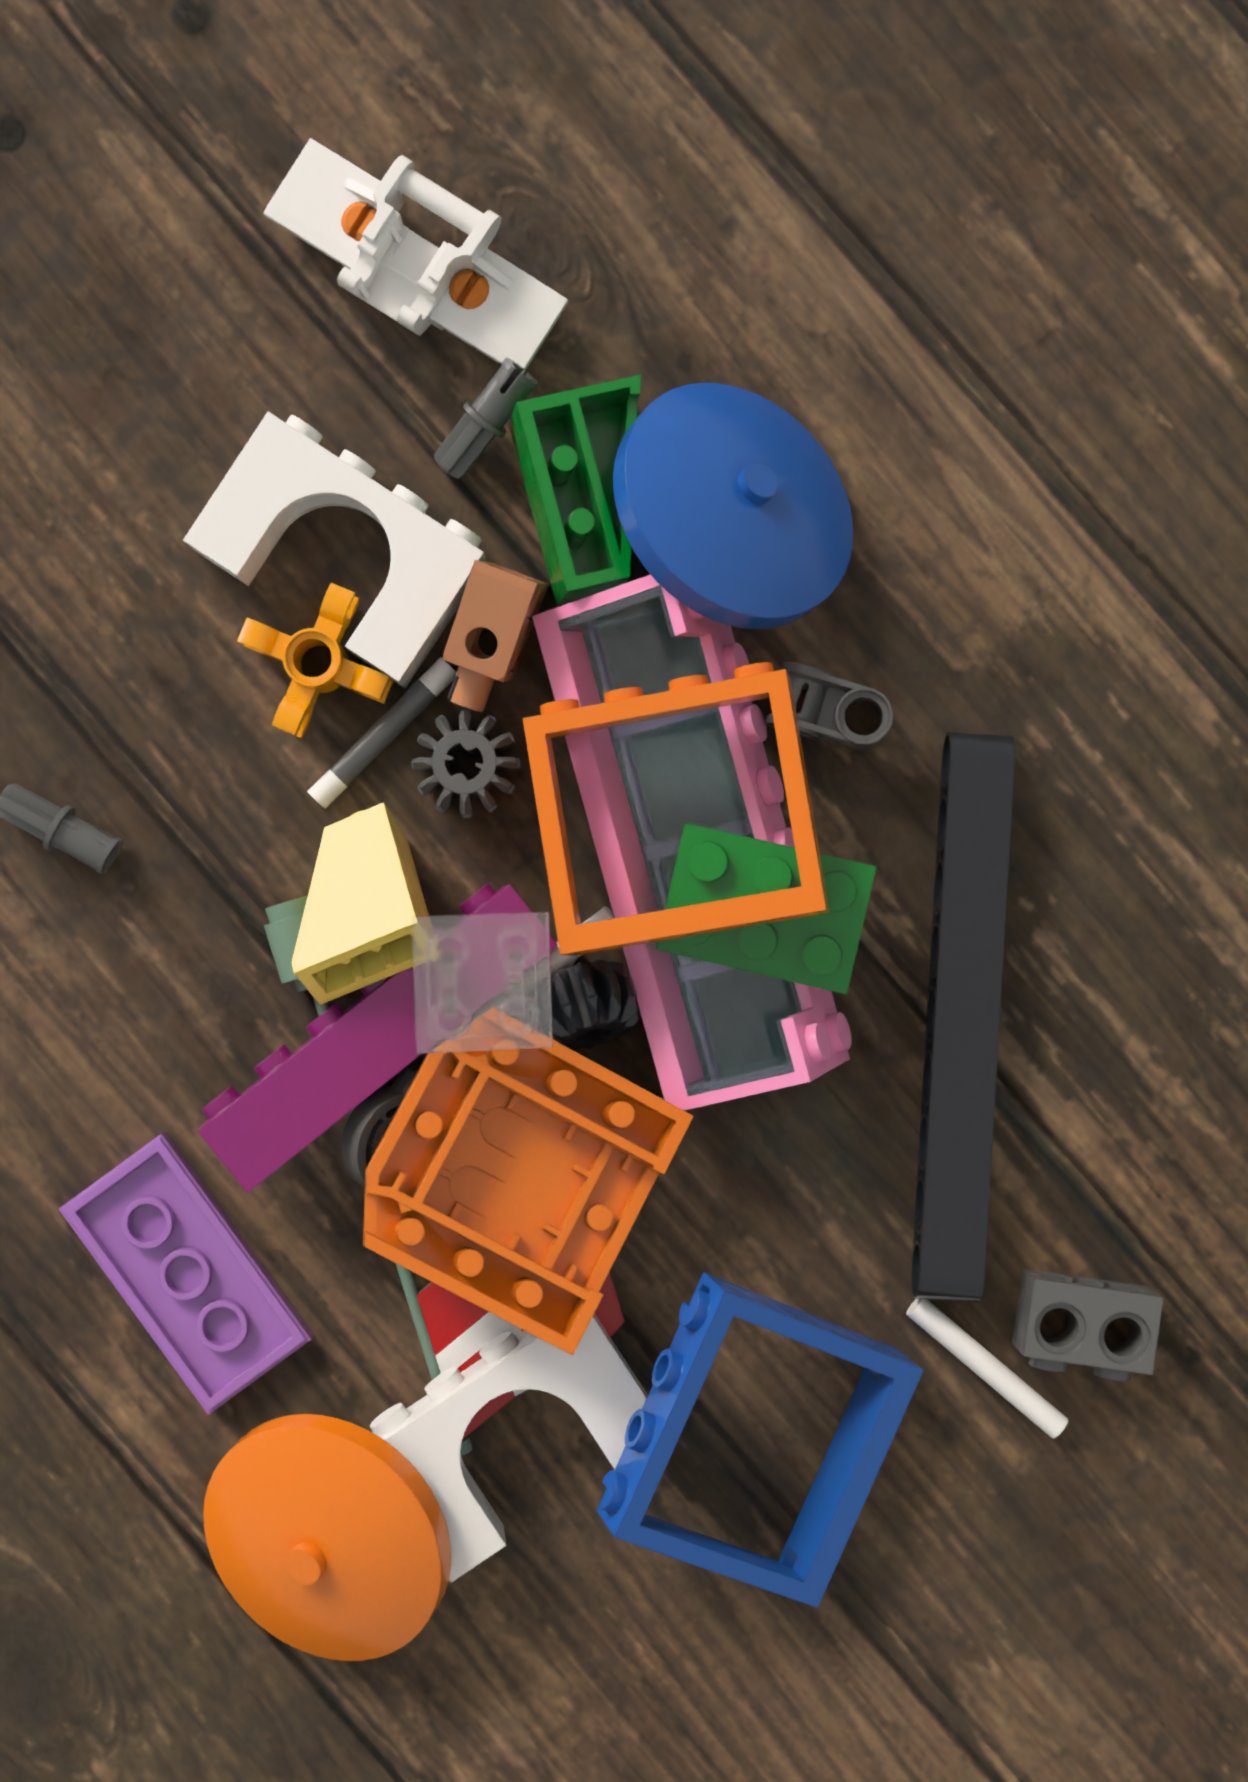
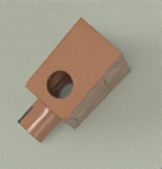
M474 561L443 653V660L459 666L447 697L449 701L471 710L483 712L494 681L506 682L513 679L534 626L532 616L539 613L549 586L548 583L492 562ZM485 628L492 631L497 639V647L493 656L486 655L479 648L478 640Z

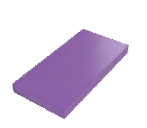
M167 1132L157 1136L59 1208L64 1218L208 1415L313 1338L314 1334Z

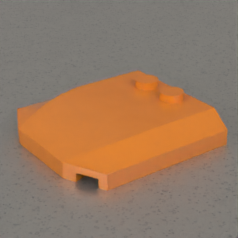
M491 1007L428 1052L365 1169L363 1246L573 1356L603 1297V1294L599 1291L658 1174H665L694 1116L500 1010Z

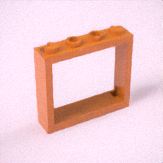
M754 663L734 669V679L708 683L707 675L685 676L669 681V691L644 695L642 687L621 688L604 693L605 703L579 707V702L576 699L557 700L540 705L541 715L523 718L560 955L575 956L830 913L791 679L786 669L774 671L773 663ZM770 698L801 887L581 924L551 738Z

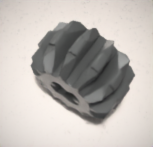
M462 709L460 711V730L453 731L450 722L443 715H440L435 719V723L444 737L437 742L428 734L421 733L417 738V742L421 746L433 752L432 758L418 757L411 761V767L415 771L434 772V775L423 780L417 786L420 794L426 796L444 787L437 799L435 808L442 813H446L452 807L456 797L459 796V810L461 817L464 819H471L473 817V798L478 796L485 809L493 813L498 809V806L488 791L495 786L503 793L512 795L516 789L513 783L500 777L499 773L500 771H516L521 769L520 759L513 756H498V754L509 749L515 743L514 737L508 732L489 742L497 725L496 718L491 715H487L482 720L477 731H473L474 719L469 709ZM465 749L471 756L479 753L482 754L483 764H475L480 773L471 780L462 773L452 776L450 766L458 765L453 756L459 750Z

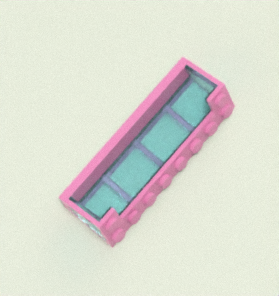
M651 574L532 616L555 701L576 699L579 702V707L605 703L604 693L621 688L642 687L644 695L669 691V681L685 676L707 675L708 683L734 679V669L749 665L745 650L739 643H735L730 625L711 620L682 604L668 593ZM752 701L565 736L614 918L665 910L684 823L795 847L792 829L790 827L786 828L780 803L784 800L783 784L775 767L769 766L763 741L767 739L765 719L756 704H752ZM657 942L623 947L664 1100L684 1111L811 1082L850 1060L848 1053L852 1044L850 1027L843 1013H837L832 991L656 950Z

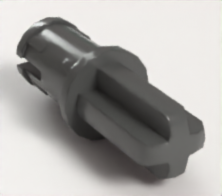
M506 357L500 369L474 402L467 400L463 405L466 413L434 453V460L447 474L457 479L465 477L496 436L503 438L507 433L504 425L510 419L516 402L523 401L531 390L537 387L538 382L530 373L523 375L521 372L524 368L518 363Z
M10 783L0 794V818L41 839L45 850L52 852L57 848L95 869L101 875L105 874L117 859L123 845V839L117 836L114 837L75 815L76 809L71 805L61 808L17 783Z

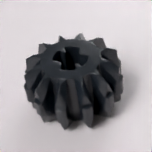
M598 959L588 964L578 962L575 966L567 969L558 968L555 975L543 977L528 994L531 1005L529 1013L534 1029L573 1051L581 1048H588L590 1050L595 1045L610 1043L614 1037L626 1035L641 1019L632 978L628 976L623 963L607 962L606 960Z

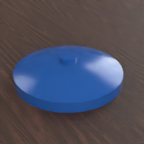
M719 383L688 384L674 388L652 401L624 434L618 447L613 471V492L620 523L626 538L643 566L668 593L682 604L711 620L726 625L746 629H770L787 625L807 615L831 595L839 585L848 567L853 546V521L849 500L841 478L827 453L813 435L787 411L758 394L735 386Z

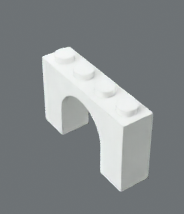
M267 412L183 541L195 552L249 586L283 533L302 515L328 506L349 507L369 515L383 527L387 534L391 552L390 569L381 592L345 647L354 656L377 671L390 676L391 680L406 689L457 612L474 561H487L484 552L478 549L482 539L453 519H450L447 525L443 526L426 515L425 512L429 505L409 489L397 484L391 492L374 481L372 477L376 470L352 452L344 449L341 455L337 457L319 445L323 436L300 418L290 415L285 423L275 415Z
M595 1313L573 1356L525 1330L514 1336L512 1331H506L489 1341L479 1351L482 1357L480 1360L462 1372L457 1367L444 1371L427 1384L424 1389L427 1393L426 1396L408 1408H405L402 1403H398L385 1410L371 1422L370 1428L372 1433L397 1449L416 1468L431 1488L440 1505L451 1544V1570L449 1577L451 1583L506 1546L504 1524L470 1475L460 1453L462 1439L468 1424L474 1415L490 1400L504 1393L522 1389L540 1390L559 1397L577 1412L613 1468H616L625 1448V1432L628 1422L635 1411L643 1408L648 1394Z

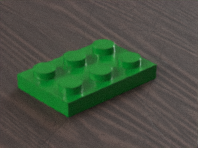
M684 823L665 910L801 887L795 847ZM820 853L830 913L658 941L656 950L847 995L877 866Z

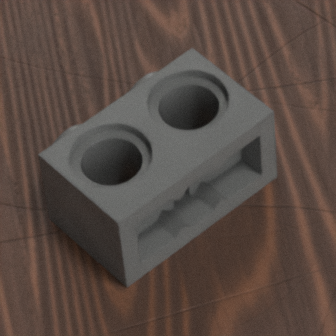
M1022 1268L1012 1344L1024 1357H1029L1028 1364L1042 1370L1066 1372L1068 1363L1092 1366L1091 1373L1093 1375L1115 1381H1130L1132 1372L1153 1375L1163 1297L1147 1286ZM1052 1309H1065L1067 1312L1065 1328L1055 1336H1042L1040 1333V1323L1043 1316ZM1117 1318H1128L1130 1331L1127 1338L1118 1345H1106L1104 1333L1108 1324Z

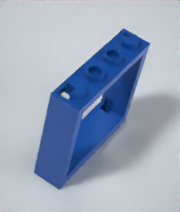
M703 1272L690 1303L682 1302L679 1313L680 1325L669 1349L663 1350L655 1362L652 1372L653 1385L643 1408L635 1411L628 1422L625 1432V1448L615 1470L609 1471L602 1481L606 1490L596 1511L614 1538L818 1608L924 1369L897 1348ZM733 1317L865 1367L779 1560L645 1514Z

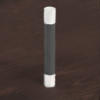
M440 657L307 792L326 809L454 680L456 671Z

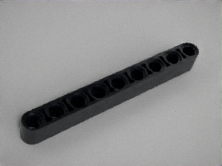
M947 732L943 744L911 1272L913 1297L918 1299L980 1302L984 1290L1015 768V743L1013 736Z

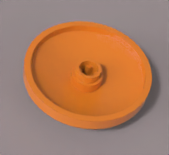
M296 1414L278 1417L262 1423L243 1436L223 1457L212 1474L205 1495L203 1511L204 1531L211 1559L222 1582L239 1606L258 1625L284 1643L300 1651L331 1660L363 1661L388 1655L412 1641L422 1631L439 1606L446 1592L451 1570V1544L444 1515L431 1488L416 1468L397 1449L369 1430L351 1422L324 1415Z

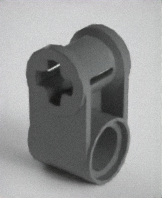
M783 662L781 670L786 669L791 679L795 708L801 690H807L800 713H796L800 737L825 741L850 750L864 751L874 748L886 736L892 725L893 710L890 701L883 693L874 688L837 678L826 671L808 665ZM856 704L870 706L877 713L879 719L877 731L866 736L855 734L846 725L844 719L845 711L850 706ZM768 713L764 723L775 729L773 715Z

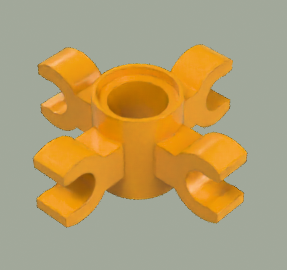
M331 583L324 596L314 628L300 630L292 636L253 619L246 618L237 641L244 644L243 646L283 662L287 674L292 678L287 693L282 699L272 722V725L278 729L302 738L310 722L319 693H329L340 686L385 704L394 681L388 675L350 661L346 651L340 645L346 628L349 626L360 601V598L355 596V592ZM315 646L328 647L332 655L329 669L318 677L305 676L301 668L304 654Z

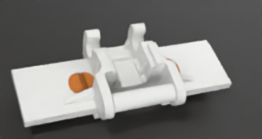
M310 138L263 212L264 216L345 266L337 278V283L340 287L362 299L415 334L421 336L432 324L440 330L445 329L501 365L506 357L510 358L524 368L521 372L524 374L567 306L568 299L488 249L500 227L501 216L490 209L485 213L480 212L415 171V163L403 155H400L393 162L382 180L379 181ZM401 194L406 195L468 234L469 236L463 245L457 248L451 243L444 241L440 248L403 225L401 215L398 213L404 204Z

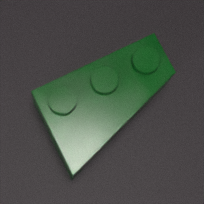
M641 375L518 401L508 423L557 607L622 585L630 577L631 545L626 538L615 505L613 471L616 454L622 438L631 424L637 419Z

